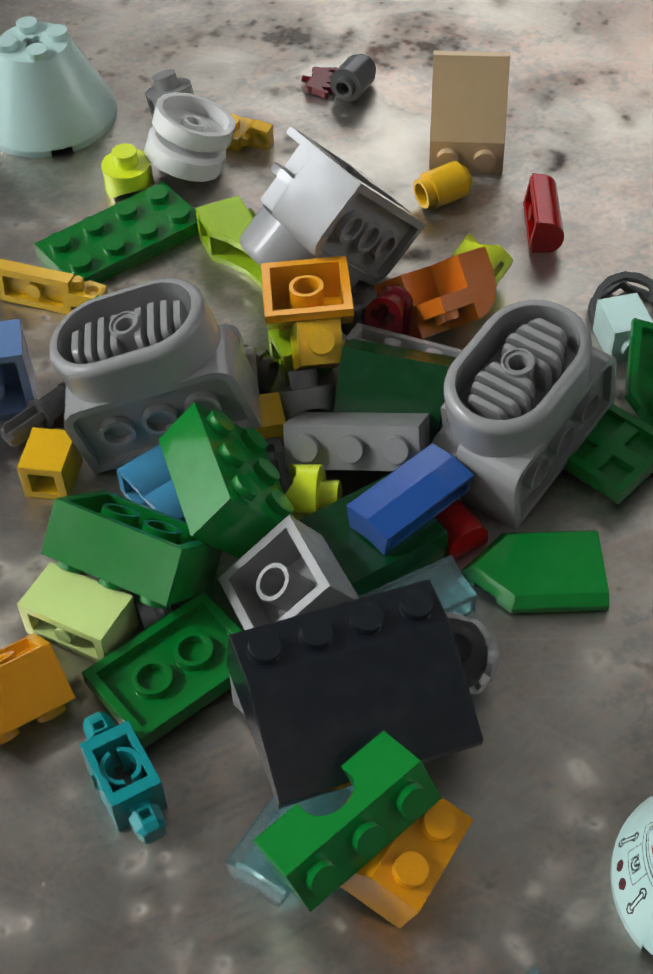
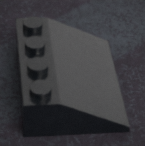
M430 579L229 635L226 665L279 809L352 786L341 766L383 730L421 760L422 763L476 747L483 743L484 739L451 624Z

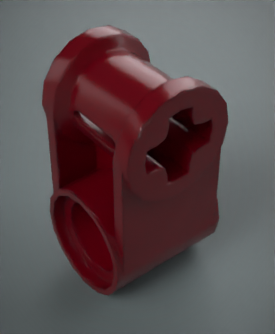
M399 285L384 287L377 294V297L367 305L364 325L409 336L413 299L410 293Z

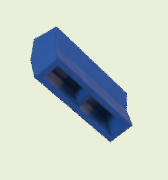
M432 443L346 505L350 527L367 538L385 555L468 493L474 474L452 454Z

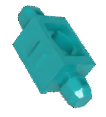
M99 711L86 717L83 722V730L87 740L79 745L95 789L98 790L101 801L106 805L118 831L121 832L130 826L138 839L145 844H151L163 838L166 834V823L161 811L167 809L168 806L162 782L129 721L116 726L109 715ZM121 765L124 773H133L131 775L133 783L126 786L123 779L116 780L115 768Z

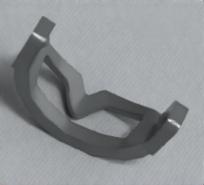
M628 271L608 276L597 287L588 305L592 326L594 324L597 300L614 293L618 289L628 293H638L639 296L653 303V280L641 273ZM628 282L641 284L647 287L649 291L629 284Z

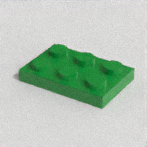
M203 591L82 672L83 679L88 688L119 724L129 721L143 749H145L231 688L230 675L226 665L228 640L230 634L242 630Z

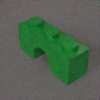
M384 730L341 766L353 785L354 790L349 800L340 809L328 815L314 816L307 813L296 803L252 840L279 879L310 912L442 799L421 760Z

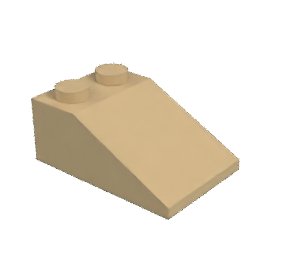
M434 50L429 170L451 161H457L464 165L470 173L503 174L510 52Z

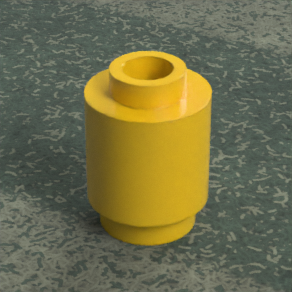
M451 161L420 174L419 179L413 182L415 198L424 209L429 207L437 209L464 198L469 194L470 186L472 185L471 174L464 165L457 161Z

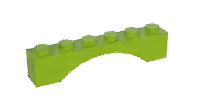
M239 195L195 208L199 239L212 261L239 271L262 289L261 266L244 251L240 244L241 234L256 215L252 208L247 209ZM269 330V352L271 356L278 358V374L285 387L290 386L288 372L294 370L290 330ZM332 368L317 369L318 376L332 372Z

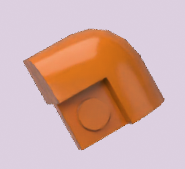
M485 246L455 255L431 266L399 275L374 286L377 294L389 285H399L410 293L413 299L409 336L424 339L480 319L489 313L495 301L496 293L494 271Z

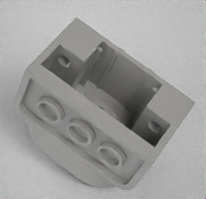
M290 126L286 133L300 145L284 167L275 162L270 168L276 175V178L261 197L263 206L240 236L242 248L260 266L261 263L346 256L351 291L359 280L371 285L376 284L392 271L426 224L361 171Z
M178 278L155 279L93 298L72 310L59 323L52 335L49 347L50 359L66 384L64 428L95 474L122 467L159 445L158 439L193 402L211 411L213 409L220 410L233 423L244 429L247 427L253 429L262 427L254 347L244 348L242 335L234 325H218L201 291L188 281Z
M526 300L500 309L486 321L453 361L444 381L445 402L441 406L443 427L432 443L452 454L474 474L470 491L460 499L515 531L566 466L569 456L572 453L575 454L615 400L617 359L592 346L591 335L586 324L569 308L546 300Z

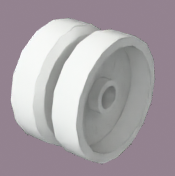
M174 92L164 94L158 98L152 119L153 126L149 129L144 149L149 162L159 170L187 181L205 182L216 179L222 172L226 160V148L230 146L235 131V120L231 114L219 104L190 93Z

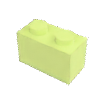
M53 562L47 565L17 604L27 633H35L48 642L95 663L125 644L139 625L133 596L126 590L117 591L105 588L98 581L91 579L86 573L68 572L59 568Z

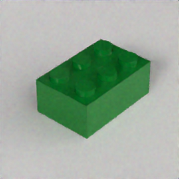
M193 402L158 439L192 538L240 559L288 515L294 517L292 514L294 510L293 505L284 495L279 483L280 474L271 463L267 454V442L255 429L251 427L244 429L233 423L220 410L213 409L211 411Z
M101 490L55 498L41 554L57 560V566L65 571L72 573L86 572L99 578L98 583L105 588L117 591H131L140 595L142 603L164 609L177 602L191 600L192 597L197 596L203 591L205 593L211 591L222 551L192 538L185 521L110 491Z

